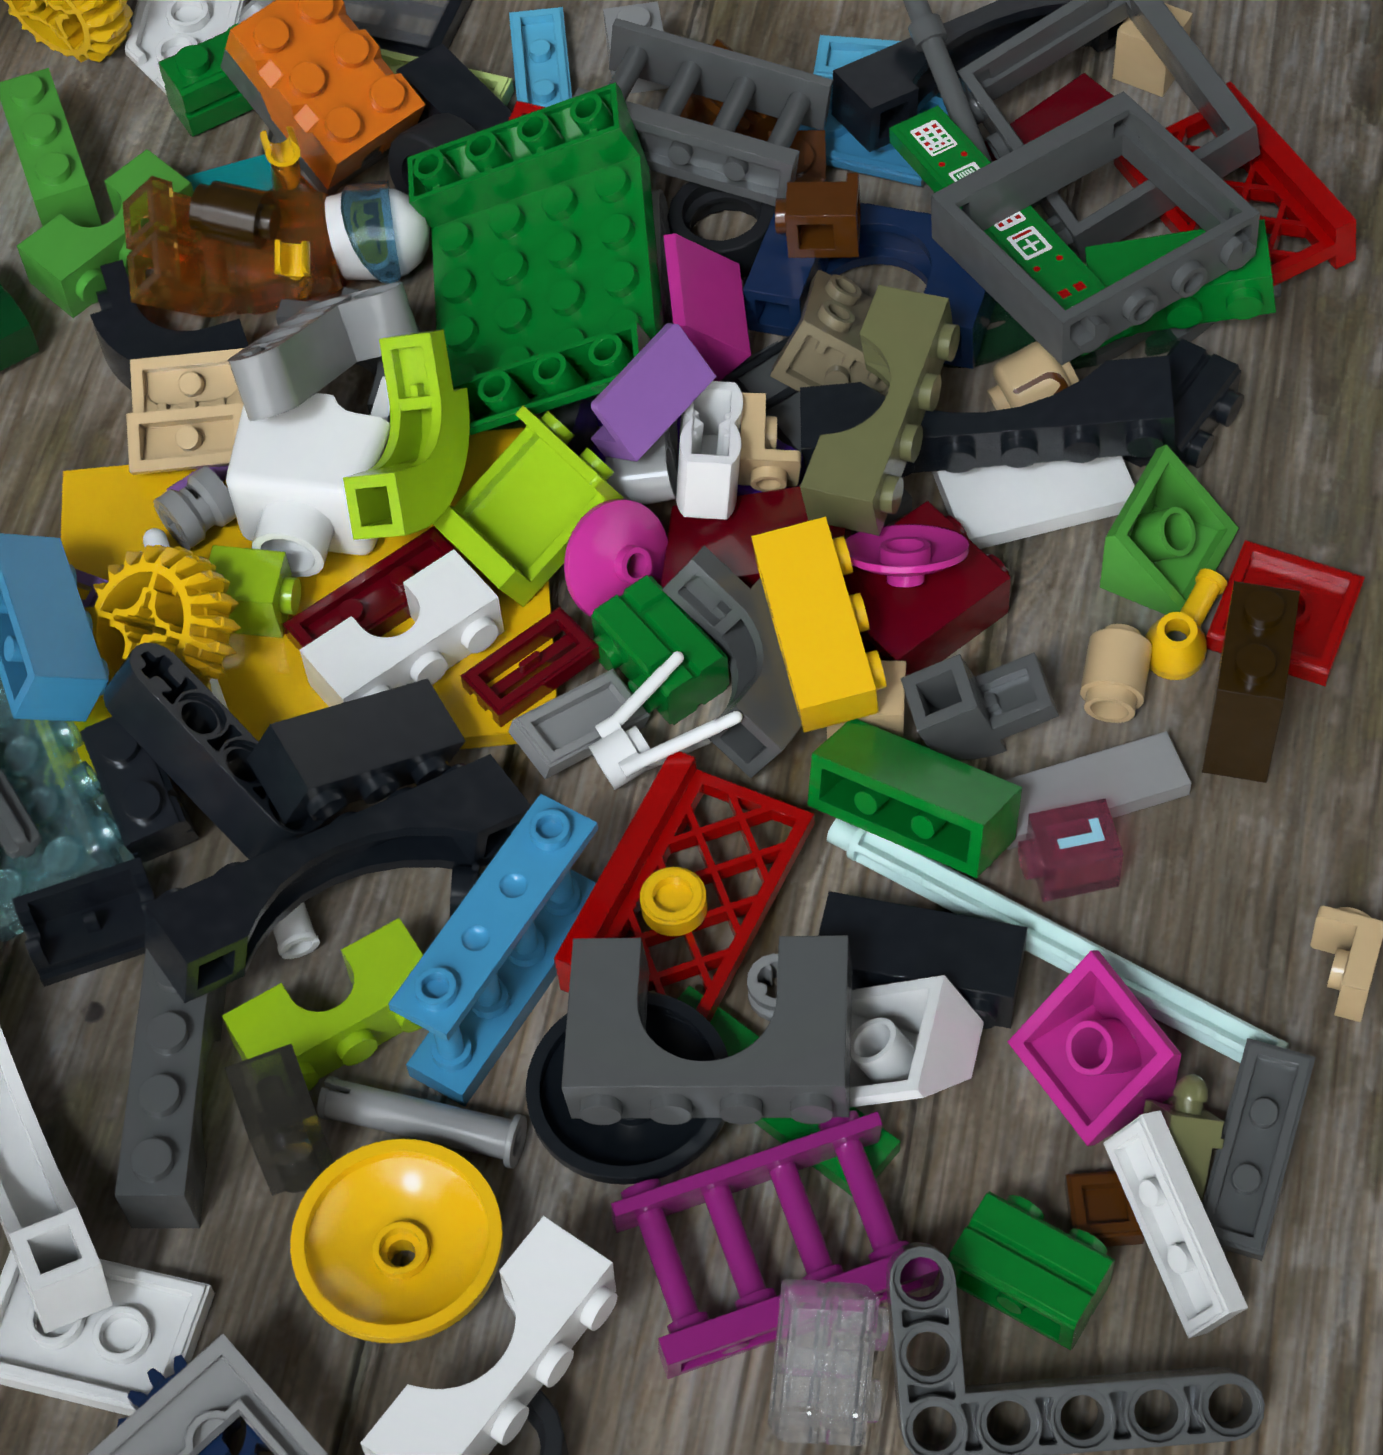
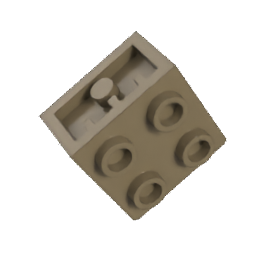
M818 270L812 279L801 319L773 364L770 377L799 392L800 387L862 382L887 396L888 386L876 375L866 370L860 339V331L873 298L863 293L859 286L849 278L837 274L831 276L822 270Z

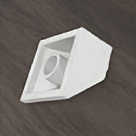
M945 975L852 990L850 1108L924 1098L972 1078L984 1021Z

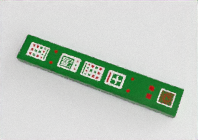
M938 105L889 128L890 144L934 193L991 163ZM1031 205L984 230L1065 311L1106 288ZM1133 326L1106 340L1099 348L1133 332ZM1083 353L1081 356L1083 357L1089 353Z

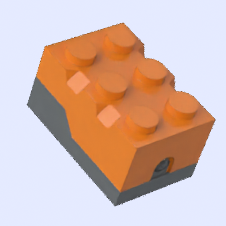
M251 0L242 9L238 25L230 29L221 69L280 143L284 142L289 136L286 127H293L300 147V157L296 163L324 198L389 155L392 141L403 131L418 124L426 104L401 73L394 74L381 56L380 46L366 29H358L347 15L343 0Z

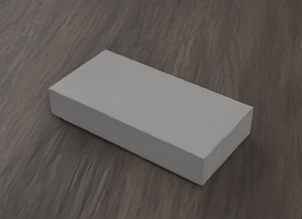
M611 669L513 719L508 732L544 779H547L593 755L588 746L601 739L595 725L612 716L627 701L632 692L617 673ZM641 706L622 725L623 730L627 731L635 725L639 730L644 728L650 715Z

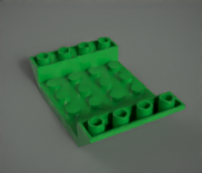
M616 82L407 157L409 203L420 215L425 217L432 231L436 330L444 329L453 389L467 388L470 414L469 436L520 420L515 413L523 405L535 415L600 394L664 327L650 170L622 91Z

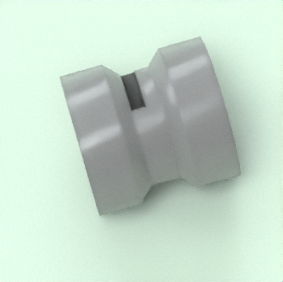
M206 466L190 475L187 480V486L181 490L170 489L153 501L155 510L163 525L177 543L188 550L203 541L206 531L212 526L223 527L236 518L228 488L217 474Z

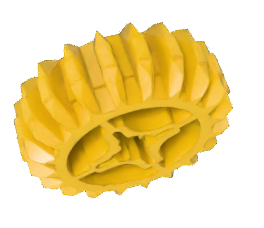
M3 0L9 5L8 13L17 17L22 23L23 30H28L35 36L36 43L42 42L51 50H56L64 56H74L81 63L88 59L100 63L106 56H111L126 39V34L132 28L130 19L133 16V12L130 6L126 4L128 0Z
M147 545L143 552L126 551L124 565H108L109 582L93 584L98 595L95 605L84 607V609L91 615L93 636L100 657L107 662L109 682L137 645L156 643L173 652L212 692L211 678L227 677L221 665L224 657L238 654L228 644L230 634L241 629L234 620L229 619V615L239 605V602L234 600L231 595L226 594L230 581L225 579L222 574L216 573V565L212 564L207 558L193 555L191 550L178 546L171 548L162 545ZM154 626L164 628L166 630V634L163 635L154 632Z

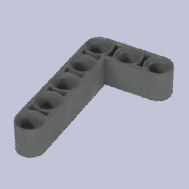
M919 1242L903 1245L893 1253L887 1264L886 1287L897 1419L902 1439L913 1455H1060L1228 1442L1249 1437L1258 1429L1264 1418L1265 1403L1262 1393L1255 1383L1237 1371L1221 1366L965 1385L956 1277L952 1264L940 1250L930 1244ZM918 1257L930 1258L935 1261L940 1271V1279L936 1289L923 1297H914L905 1293L900 1283L901 1271L905 1264L911 1259ZM926 1331L935 1332L942 1336L946 1344V1355L942 1363L936 1368L927 1371L914 1368L908 1363L906 1357L907 1346L911 1339L917 1334ZM1225 1384L1237 1385L1243 1397L1242 1408L1238 1415L1232 1420L1225 1422L1214 1421L1208 1409L1209 1398L1213 1391ZM1154 1389L1165 1391L1170 1401V1411L1166 1420L1160 1425L1151 1428L1140 1426L1134 1415L1135 1404L1139 1397L1145 1392ZM1084 1395L1092 1397L1098 1409L1097 1419L1093 1426L1087 1431L1072 1433L1063 1429L1060 1417L1064 1404L1075 1396ZM1013 1401L1022 1405L1024 1409L1025 1421L1021 1431L1015 1436L1006 1439L996 1438L989 1434L986 1424L990 1410L1000 1402ZM932 1406L947 1410L953 1420L952 1430L947 1438L936 1444H926L916 1439L912 1430L917 1414L925 1408Z

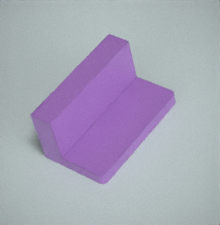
M667 323L592 401L591 409L603 426L591 437V440L605 457L637 462L717 377L680 325Z

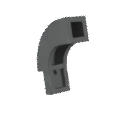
M703 546L662 590L716 641L723 653L728 657V665L732 677V692L729 703L719 718L733 711H740L743 719L740 723L708 739L747 776L752 778L784 750L802 725L761 578L749 588L727 565L722 563L706 546Z

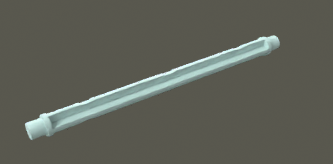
M837 818L828 831L827 842L846 851L847 858L868 867L955 914L1028 927L1025 951L1069 974L1091 950H1098L1151 1017L1241 1063L1247 1038L1285 1049L1289 1047L1288 1042L1280 1040L940 862Z

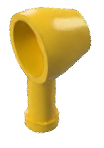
M1200 569L1195 577L1196 584L1181 611L1166 614L1153 623L1147 631L1145 638L1152 644L1149 669L1157 676L1168 680H1182L1194 675L1202 667L1206 657L1207 644L1205 635L1200 627L1217 596L1224 592L1228 584L1227 580L1214 570ZM1171 631H1179L1185 634L1187 638L1182 641H1173L1166 634Z

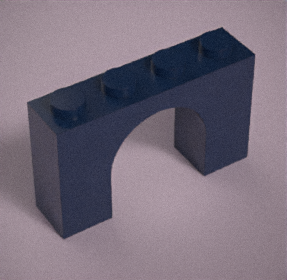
M861 203L859 257L788 258L786 234H776L774 212L743 288L748 330L786 337L791 335L801 319L812 279L818 270H822L832 276L835 274L840 275L845 271L865 265H892L908 270L918 276L926 284L925 294L949 298L952 322L960 327V339L954 359L951 362L944 361V364L974 369L997 301L932 238L930 213Z

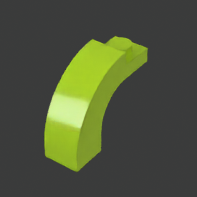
M444 329L379 338L390 405V431L384 453L372 468L343 477L353 540L406 536L423 530L436 522L444 514L457 493L468 454L470 435L469 400L467 388L453 389Z

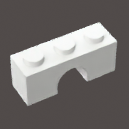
M453 549L403 582L410 616L415 621V624L408 631L394 637H377L366 632L350 616L301 648L300 654L309 685L328 707L427 678L431 685L441 679L446 670L470 654L484 651L495 641L497 636L504 632L498 596Z

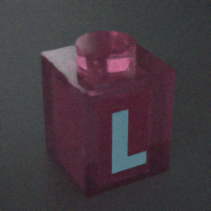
M1106 799L1028 814L1026 840L1018 842V856L1024 878L1026 880H1036L1042 902L1119 887L1124 854Z

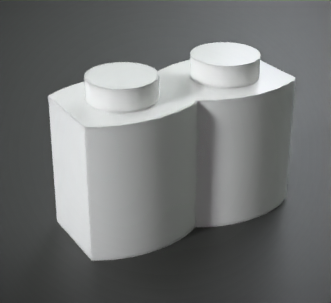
M712 381L681 414L676 503L683 517L727 520L735 509L741 455L740 427L743 411V396L735 382Z

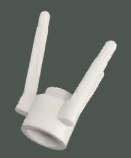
M680 651L674 652L612 716L595 725L601 739L588 747L614 790L644 772L664 764L666 758L679 751L688 754L710 744L711 741L708 738L740 723L743 719L740 711H733L651 749L636 725L627 731L623 730L622 725L683 662L684 655Z

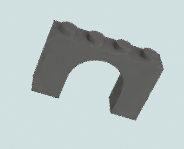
M848 935L779 936L777 999L775 1011L768 1027L748 1048L730 1057L714 1061H693L672 1055L659 1047L646 1033L649 967L642 938L573 939L562 1075V1091L571 1119H582L585 1122L596 1125H610L619 1122L621 1118H651L658 1123L678 1125L688 1122L691 1118H722L726 1122L743 1125L755 1123L761 1118H792L804 1124H821L834 1117H849L852 961Z

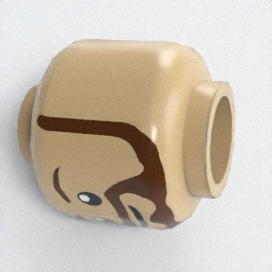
M1036 341L1003 358L994 365L993 377L996 386L987 390V393L995 409L1002 410L1020 407L1052 396L1075 384L1079 379L1070 361L1061 365Z

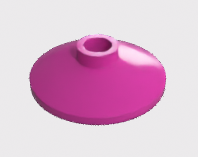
M626 499L608 500L590 509L572 531L565 552L564 574L566 585L573 601L586 615L591 617L594 609L615 595H623L626 588L646 575L652 576L661 586L668 539L660 520L649 508L638 502ZM630 558V565L627 570V562Z
M927 525L883 526L880 536L858 532L845 540L853 566L871 573L887 575V583L895 587L919 586L925 582L926 574L939 572L963 561L969 554V542L963 535L949 529Z

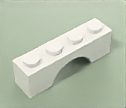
M543 1216L499 1270L504 1298L516 1318L514 1333L504 1355L487 1373L462 1386L447 1389H429L407 1384L361 1441L364 1455H489L498 1442L503 1446L510 1443L519 1433L528 1417L529 1408L527 1405L543 1384L550 1388L561 1379L573 1359L574 1351L572 1347L587 1328L592 1331L600 1328L614 1309L618 1296L615 1293L616 1285L613 1262Z

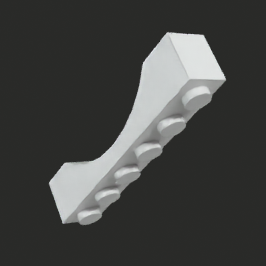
M0 1026V1222L43 1331L48 1333L113 1305L101 1262L78 1207L51 1154Z

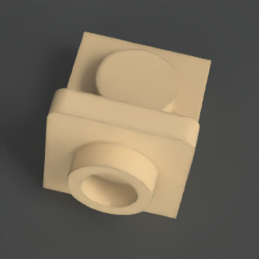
M742 392L743 411L740 427L741 455L738 485H750L753 489L761 492L798 486L801 452L797 450H776L777 417L766 416V393Z
M1320 906L1310 945L1314 949L1335 954L1327 984L1328 988L1340 990L1334 1015L1361 1022L1383 940V921L1371 918L1365 912L1351 907L1335 909L1328 906Z

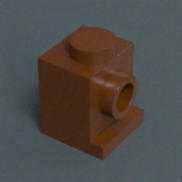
M847 173L846 181L787 182L786 198H776L775 229L776 234H786L788 258L859 257L861 230L859 173Z

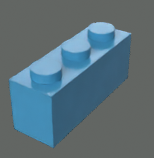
M0 533V677L13 719L86 722L99 696L104 695L105 688L109 682L108 665L100 657L93 636L92 618L90 613L84 609L77 589L76 570L68 562L61 538Z

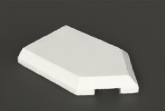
M137 0L131 23L132 28L129 30L125 45V53L166 94L165 83L162 79L158 62L177 54L183 47L197 45L226 32L229 27L239 22V15L245 7L246 0Z

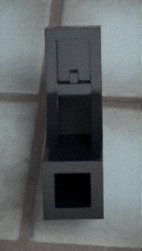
M123 260L100 266L107 289L96 292L101 311L90 314L107 364L120 382L130 390L131 359L239 349L248 346L240 318L193 331H175L152 323L137 307Z

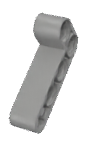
M393 282L308 306L228 359L248 419L256 421L296 408L355 363L382 356L379 338L418 333L419 331L403 283Z

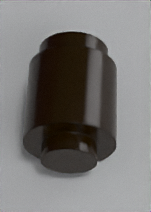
M213 181L210 185L199 184L195 188L190 202L189 224L192 230L201 231L204 238L260 250L264 247L267 240H274L277 236L281 222L280 206L274 205L271 192L221 181Z

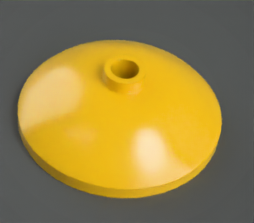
M416 1139L385 1140L362 1146L342 1156L327 1167L308 1188L299 1204L292 1225L290 1238L292 1266L303 1295L311 1307L327 1323L341 1332L365 1341L391 1344L406 1343L427 1338L449 1328L466 1316L480 1302L488 1291L499 1268L503 1250V1224L498 1203L490 1185L475 1166L464 1157L446 1147L428 1141ZM407 1250L415 1253L414 1259L405 1266H396L391 1263L393 1257L398 1252Z

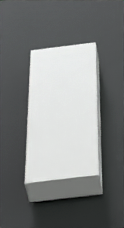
M1161 1110L1141 1114L1106 1140L1104 1146L1188 1338H1193L1209 1333L1246 1310L1248 1306Z

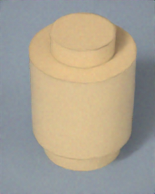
M1111 624L1090 636L1080 695L1085 701L1084 710L1091 717L1110 723L1127 722L1134 718L1136 709L1142 706L1152 654V644L1141 635L1138 629L1126 624Z

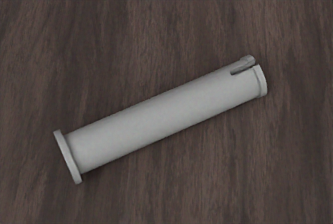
M328 1076L324 1081L325 1087H329L330 1090L322 1087L319 1094L317 1114L321 1119H333L503 1159L504 1167L514 1169L517 1165L526 1139L527 1118L521 1114H516L513 1119H508L348 1082L334 1076Z

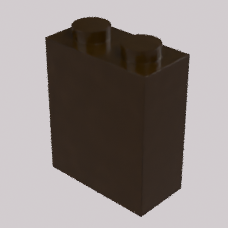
M1234 581L1218 666L1202 773L1263 783L1267 782L1285 700L1300 591Z

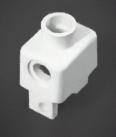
M382 376L371 415L347 411L337 403L334 395L315 393L301 405L285 413L256 421L248 419L243 405L226 476L229 495L240 531L247 540L252 541V549L286 552L293 577H308L318 574L324 567L328 552L361 556L372 552L377 544L378 538L353 540L343 477L369 470L379 461L384 453L390 431V405L384 376Z

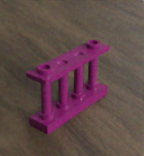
M852 1110L849 1113V1117H834L825 1123L819 1124V1132L663 1186L659 1179H650L636 1183L620 1193L622 1200L611 1203L612 1222L616 1233L639 1226L673 1321L667 1326L669 1334L658 1338V1353L667 1379L888 1301L886 1287L887 1264L893 1253L903 1245H907L908 1241H900L864 1149V1147L879 1141L883 1124L878 1111L859 1117L858 1112ZM834 1157H838L873 1252L868 1255L870 1264L847 1272L843 1271L841 1264L834 1265L798 1171ZM769 1180L773 1182L807 1274L801 1279L804 1287L777 1296L774 1288H767L732 1195V1193ZM706 1203L740 1297L734 1303L736 1311L711 1320L707 1312H699L666 1219L668 1215ZM918 1257L911 1259L901 1271L900 1283L903 1291L910 1294L933 1286L939 1272L938 1265L930 1258Z

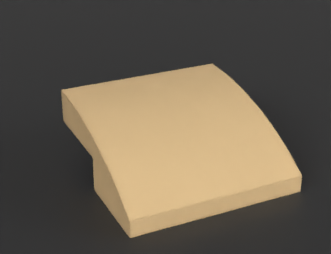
M244 348L130 360L133 413H127L126 420L129 472L132 475L199 469L204 466H229L244 404L228 359Z

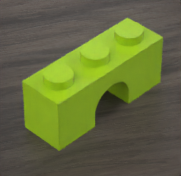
M400 918L341 949L353 988L346 1000L337 1007L320 1012L303 1009L291 999L283 984L280 983L222 1015L233 1046L270 1107L283 1099H295L306 1094L317 1084L320 1078L343 1065L352 1066L363 1062L376 1051L379 1045L398 1034L414 1032L422 1028L391 1011L388 1005L423 956V953Z

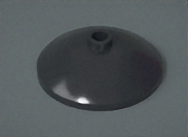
M648 991L646 1033L659 1047L672 1055L693 1061H714L729 1057L718 1032L696 1009L673 997ZM567 1014L561 1017L549 1029L537 1046L531 1059L526 1079V1101L532 1125L548 1152L562 1165L583 1177L598 1182L621 1185L664 1178L681 1170L697 1159L715 1140L725 1123L722 1118H691L688 1122L678 1125L658 1123L651 1118H621L619 1122L614 1124L596 1125L585 1122L582 1119H571L562 1091Z

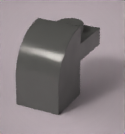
M1035 653L1016 659L978 676L973 675L962 656L958 654L900 678L919 735L931 750L956 760L980 759L1007 751L1003 741L1004 738L1059 716L1042 665Z

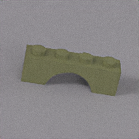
M878 285L860 331V339L866 370L876 375L888 386L887 396L880 408L858 426L838 433L820 435L800 486L808 521L826 516L828 525L880 536L887 514H895L899 509L904 489V481L901 476L907 461L914 463L919 455L923 438L921 426L926 411L933 412L938 404L942 384L939 374L944 361L951 362L954 359L960 339V327L952 322L949 298Z

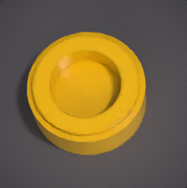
M667 867L660 869L645 880L640 891L642 916L646 924L659 934L665 936L688 934L699 927L706 917L708 904L704 883L699 876L686 868Z

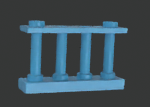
M541 793L388 1003L391 1011L429 1031L406 1064L410 1077L464 1107L467 1105L557 976L554 957L596 884L593 880L571 870V867L598 831V822Z

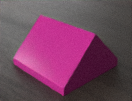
M676 233L665 234L663 237L673 323L680 325L717 376L713 381H721L751 356L740 265Z
M1091 950L1007 1041L1087 1146L1096 1145L1139 1117V1114H1143L1146 1099L1163 1103L1171 1098L1182 1055L1098 950Z

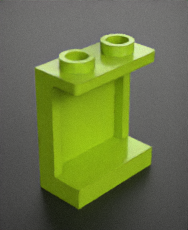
M523 405L515 415L526 424L525 429L454 507L449 505L444 514L433 525L497 588L524 607L564 564L569 538L580 519L596 505L608 500L623 499L624 497L607 482L615 472L587 447L578 455L567 445L575 435L557 418L547 411L538 419Z

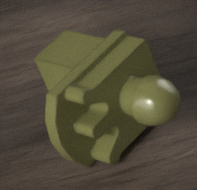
M1190 1074L1183 1076L1176 1083L1173 1095L1176 1097L1175 1102L1169 1101L1167 1105L1155 1100L1146 1099L1143 1114L1161 1110L1201 1202H1203L1212 1148H1223L1224 1139L1221 1135L1224 1121L1204 1109L1203 1104L1208 1101L1207 1085L1200 1076Z

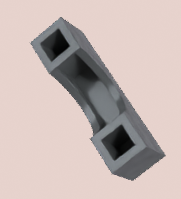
M147 948L115 1197L131 1228H200L207 1168L202 1128L203 1084L210 1048L215 1041H221L222 1015L224 1014L227 984L184 1003Z

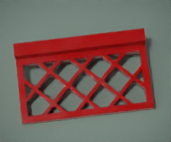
M1231 81L1226 83L1227 87L1257 125L1260 155L1239 167L1244 168L1248 173L1245 183L1224 181L1248 203L1250 200L1275 203L1279 208L1276 218L1260 216L1259 219H1265L1266 233L1271 234L1268 248L1273 287L1326 260L1335 269L1356 260L1355 217ZM1200 112L1165 128L1191 152L1199 149L1200 146L1186 145L1188 138L1207 129L1216 138L1218 137ZM1122 155L1114 159V166L1133 188L1148 180ZM1178 206L1159 216V219L1171 233L1198 230L1200 227ZM1281 235L1306 238L1311 246L1299 252L1277 250Z
M679 751L668 756L554 957L560 989L569 993L574 938H625L631 928L633 936L628 938H642L649 967L648 991L655 990V993L666 995L663 986L699 975L705 993L696 1010L710 1022L815 824L814 813L698 770L695 757ZM706 794L729 803L734 816L699 827L694 811L702 796ZM742 808L748 810V812L743 813ZM771 820L793 827L785 842L761 850L758 849L750 827ZM688 824L691 831L683 833L686 825ZM741 831L749 854L715 865L706 842ZM697 845L706 868L694 873L699 876L704 885L713 884L721 906L707 911L706 917L699 927L688 934L681 935L685 938L693 960L657 972L648 947L681 936H665L654 930L641 932L636 919L641 909L640 891L643 883L651 874L666 868L665 863L670 854ZM774 862L768 873L765 865ZM756 868L762 882L758 894L731 903L721 879ZM746 915L740 926L737 917ZM728 921L734 935L729 948L702 957L693 932ZM718 968L711 980L708 971Z

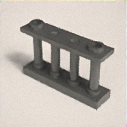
M618 18L615 19L612 25L609 70H613L615 73L609 84L616 82L622 91L649 170L775 206L776 198H786L787 182H795L800 153L798 150L791 149L790 146L800 125L824 130L831 98L832 79ZM638 78L669 87L658 110L626 101ZM578 87L573 97L590 92V90ZM692 93L724 102L712 126L680 117ZM746 109L778 118L768 141L735 132Z

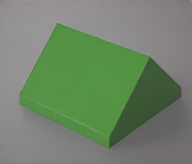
M1163 445L1156 449L1106 535L1100 588L1165 615L1181 611L1196 584L1195 577L1200 569L1207 568L1216 571L1239 529L1168 445Z

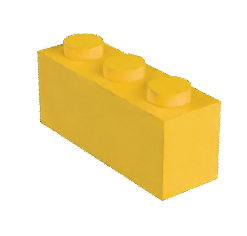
M826 516L751 536L757 568L803 732L879 713L876 690L887 688L878 651L874 650L865 653L860 632L870 630L861 593L849 595L843 576L852 574L853 568L844 536L832 539Z

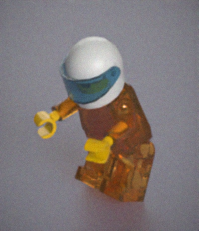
M291 126L286 127L289 136L281 143L270 142L266 130L260 133L265 156L271 165L273 191L269 192L273 195L274 205L280 206L281 222L277 236L274 240H267L264 247L260 250L206 239L201 231L192 230L189 224V208L192 197L174 192L171 181L151 176L122 203L126 249L133 250L127 256L131 302L205 317L223 316L235 310L237 315L252 313L253 315L277 310L281 298L308 301L333 294L342 288L341 274L346 280H379L382 283L396 282L402 276L408 275L422 262L429 248L430 227L425 217L420 215L409 203V195L396 189H390L389 180L347 185L343 192L331 196L324 192H317L300 174V147L295 131ZM149 218V221L141 228V219ZM146 269H154V272L146 279Z

